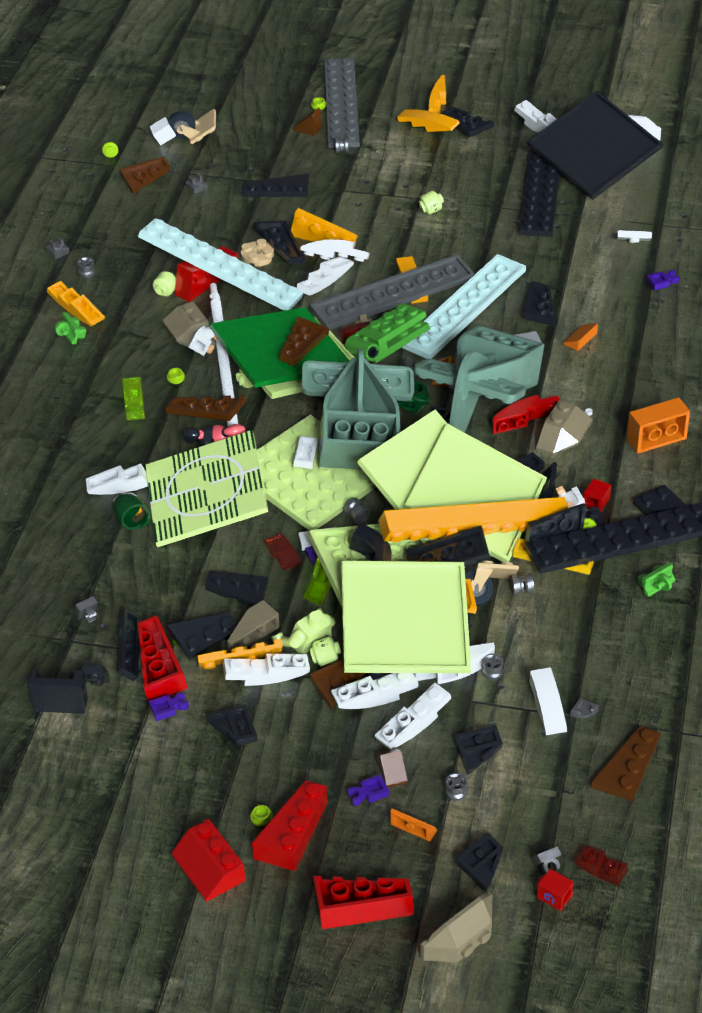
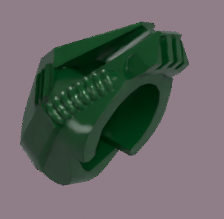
M414 380L413 398L409 401H397L399 408L416 413L425 404L429 405L430 393L427 390L426 384Z

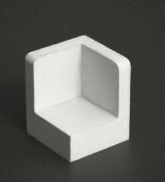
M166 117L150 126L154 137L160 145L176 136Z

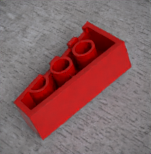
M305 781L252 842L253 859L296 871L326 807L327 786Z

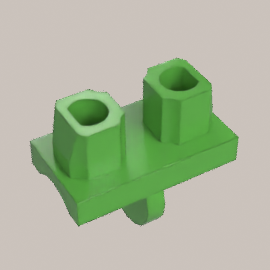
M63 312V321L57 322L55 332L59 336L65 335L71 344H76L77 339L85 338L86 329L84 326L79 327L80 323L77 317H70L68 312Z
M668 562L663 566L657 565L653 567L652 572L648 575L643 573L638 576L639 586L643 588L645 596L649 597L661 589L668 591L672 588V583L675 582L672 573L673 564Z

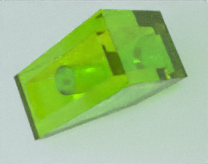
M141 377L122 379L127 420L145 419Z
M317 558L303 598L312 603L322 605L331 587V583L319 558Z

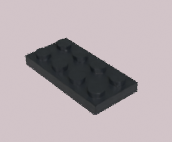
M481 525L405 550L408 561L464 562V567L491 559Z

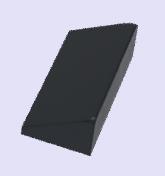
M553 462L543 472L542 475L547 477L538 499L552 498L557 475V462Z

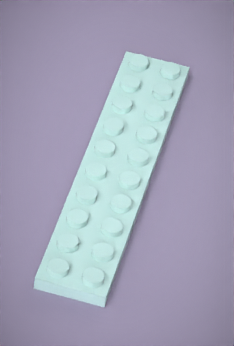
M155 218L139 232V238L284 311L291 310L303 296V292L296 287L290 286L282 280L276 279L266 272L260 271L252 265L246 264L236 257L230 256L222 250L216 249L208 243L202 242L192 235L164 223L160 219Z
M497 254L424 320V322L429 323L430 330L401 348L426 359H432L526 271V265Z

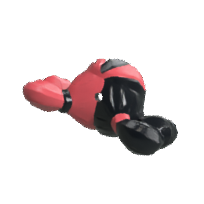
M232 424L228 427L209 425L201 430L188 426L182 430V436L187 443L198 441L200 446L213 443L211 442L212 439H214V442L244 433L246 429L241 424Z

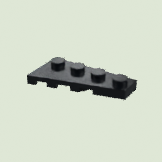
M309 173L244 182L243 197H308Z

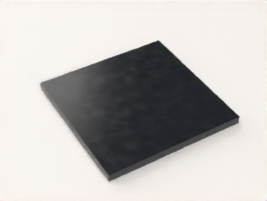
M595 91L527 141V145L592 200L663 148L661 141L598 91Z

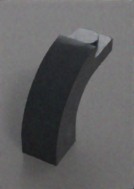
M360 523L352 535L349 549L364 555L369 561H391L392 551L388 541L384 542L383 536L375 529Z

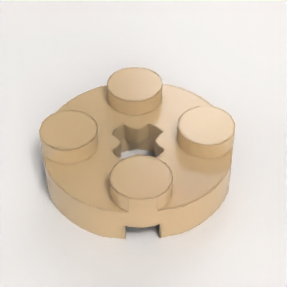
M265 239L244 243L241 246V259L246 264L253 263L255 266H264L272 261V257H274V248Z

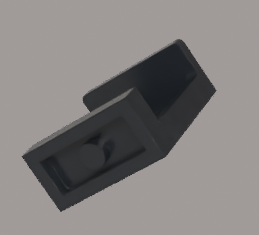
M38 669L32 670L31 676L27 678V688L31 691L30 703H33L35 712L85 714L88 693L84 670H75L73 679L39 678Z

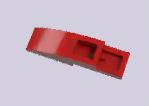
M538 395L507 406L493 417L492 433L496 434L527 427L528 421L549 416L558 401H560V398L557 395L540 399Z

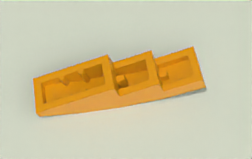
M445 75L440 76L431 91L429 111L440 113V105H446Z
M405 109L397 116L399 122H411L413 127L425 126L427 132L452 131L460 124L459 120L425 110Z
M62 281L47 288V293L59 305L87 325L93 326L105 319V316L84 295L80 296L73 288L68 289Z

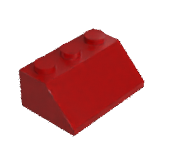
M209 819L190 828L171 853L172 857L206 902L245 881L244 864Z

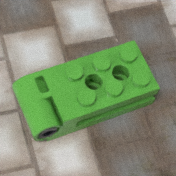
M404 303L399 304L392 311L383 314L381 318L370 322L368 326L350 336L346 340L345 348L354 355H356L357 349H363L364 358L378 363L430 330L429 323L421 321L427 317L424 310Z

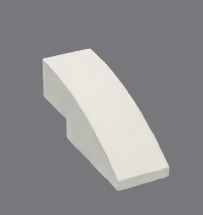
M142 464L125 470L120 465L86 478V485L89 494H118L148 487L147 473Z
M551 667L530 671L529 682L535 696V706L545 734L567 732L563 708Z

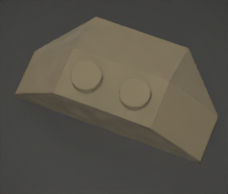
M194 302L176 307L162 320L175 341L189 347L198 329L203 326L210 327L208 320ZM212 338L210 345L216 347L215 339Z
M558 401L544 422L536 450L554 456L560 451L578 445L592 424L593 419L582 408L567 402Z
M487 892L479 896L438 928L429 939L423 941L420 944V958L423 961L458 962L463 957L466 958L471 955L477 946L485 944L490 939L492 931L493 894Z

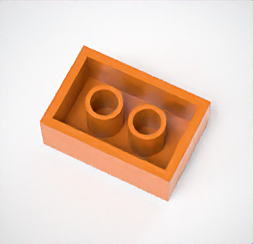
M675 398L629 412L628 443L638 454L687 439L690 410L680 398Z

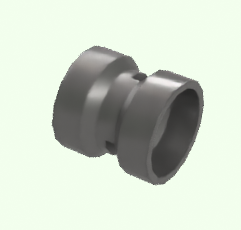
M352 498L344 505V512L356 524L364 523L370 516V510L358 498Z
M526 573L523 576H510L513 595H519L521 592L534 593V581L531 573Z

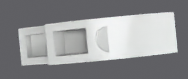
M527 100L515 106L514 111L525 119L524 124L537 133L557 120L550 113L544 115Z
M321 240L303 245L300 249L306 255L314 256L315 253L319 254L320 258L330 260V257L335 258L336 252H338V256L346 258L348 255L355 256L354 260L364 262V259H369L370 255L369 252L354 249L355 242L347 240Z
M494 642L470 646V674L414 673L417 681L436 678L438 684L471 675L483 668V659L486 655L494 654Z
M266 654L265 659H224L223 661L225 680H244V686L278 683L310 672L307 654Z
M392 673L376 680H372L371 676L333 689L331 693L339 708H370L400 700L399 694L417 688L418 681L413 673Z
M434 683L408 709L403 707L374 735L375 738L389 749L407 742L438 717L437 712L451 699L450 693Z

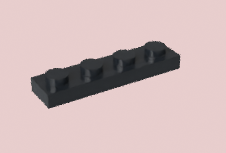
M124 607L119 612L117 673L134 681L138 678L140 642L138 623L140 622V616Z

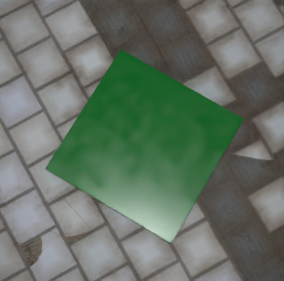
M306 307L210 323V329L255 388L302 379V366L306 361L350 362L329 335L296 366L288 365L279 360L280 353L285 342L288 341V336L292 332L298 316L319 324Z

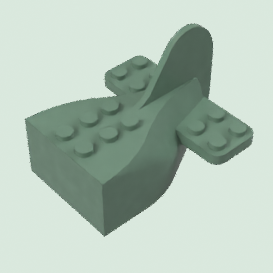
M479 325L465 332L458 339L454 364L429 358L415 364L414 373L419 378H430L436 383H446L455 387L449 425L465 432L479 396L484 395L489 399L497 398L503 403L512 404L525 396L526 389L538 384L544 344Z
M357 349L355 358H352L350 362L306 361L303 363L302 392L309 396H326L320 422L319 467L362 469L357 463L359 459L400 433V411L397 401H409L413 398L414 373L410 367L370 364L364 358L363 349Z

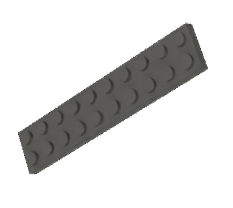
M331 58L324 60L328 148H336V137L340 139L348 137V148L360 147L354 59Z
M456 254L310 304V310L322 326L332 330L360 320V315L367 314V317L395 308L399 304H406L426 295L429 296L464 284L475 274L462 258Z

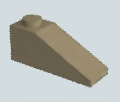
M264 600L249 608L227 641L228 653H231V650L237 647H248L278 629L279 613Z

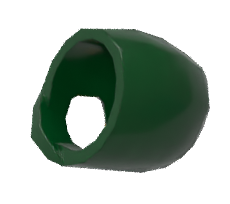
M134 493L119 494L112 501V510L115 518L124 528L137 530L149 524L151 513L144 501ZM141 507H143V519L137 523L133 522L131 519L141 513Z

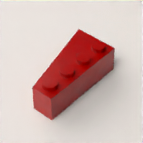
M224 246L217 248L238 259V253ZM184 261L177 265L175 295L191 302L208 290L211 283L216 284L221 279Z
M156 615L139 622L138 631L143 667V685L148 702L187 689L188 686L184 673L158 616Z
M313 876L315 898L322 929L414 915L413 894L409 879L378 878L377 881H369L366 877H357L356 880H343V877H333V880L322 879V876Z

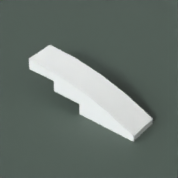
M339 256L320 263L319 270L309 273L308 280L298 283L297 289L311 296L335 282L353 266L354 262Z

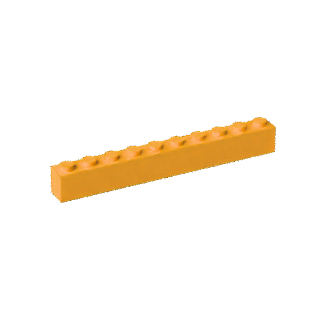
M565 497L387 510L383 512L378 521L384 542L416 541L422 538L436 539L438 537H446L480 525L483 528L484 535L495 532L527 531L528 523L566 510L568 506Z

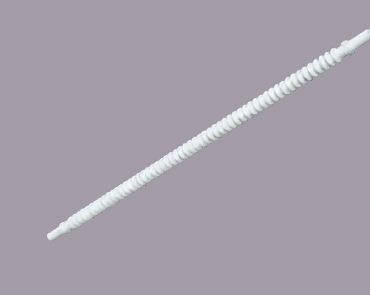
M211 283L210 304L213 323L221 322L224 320L220 296L217 291V285ZM217 340L216 348L223 396L231 395L232 399L234 398L229 355L221 342ZM237 414L231 421H227V426L238 424Z

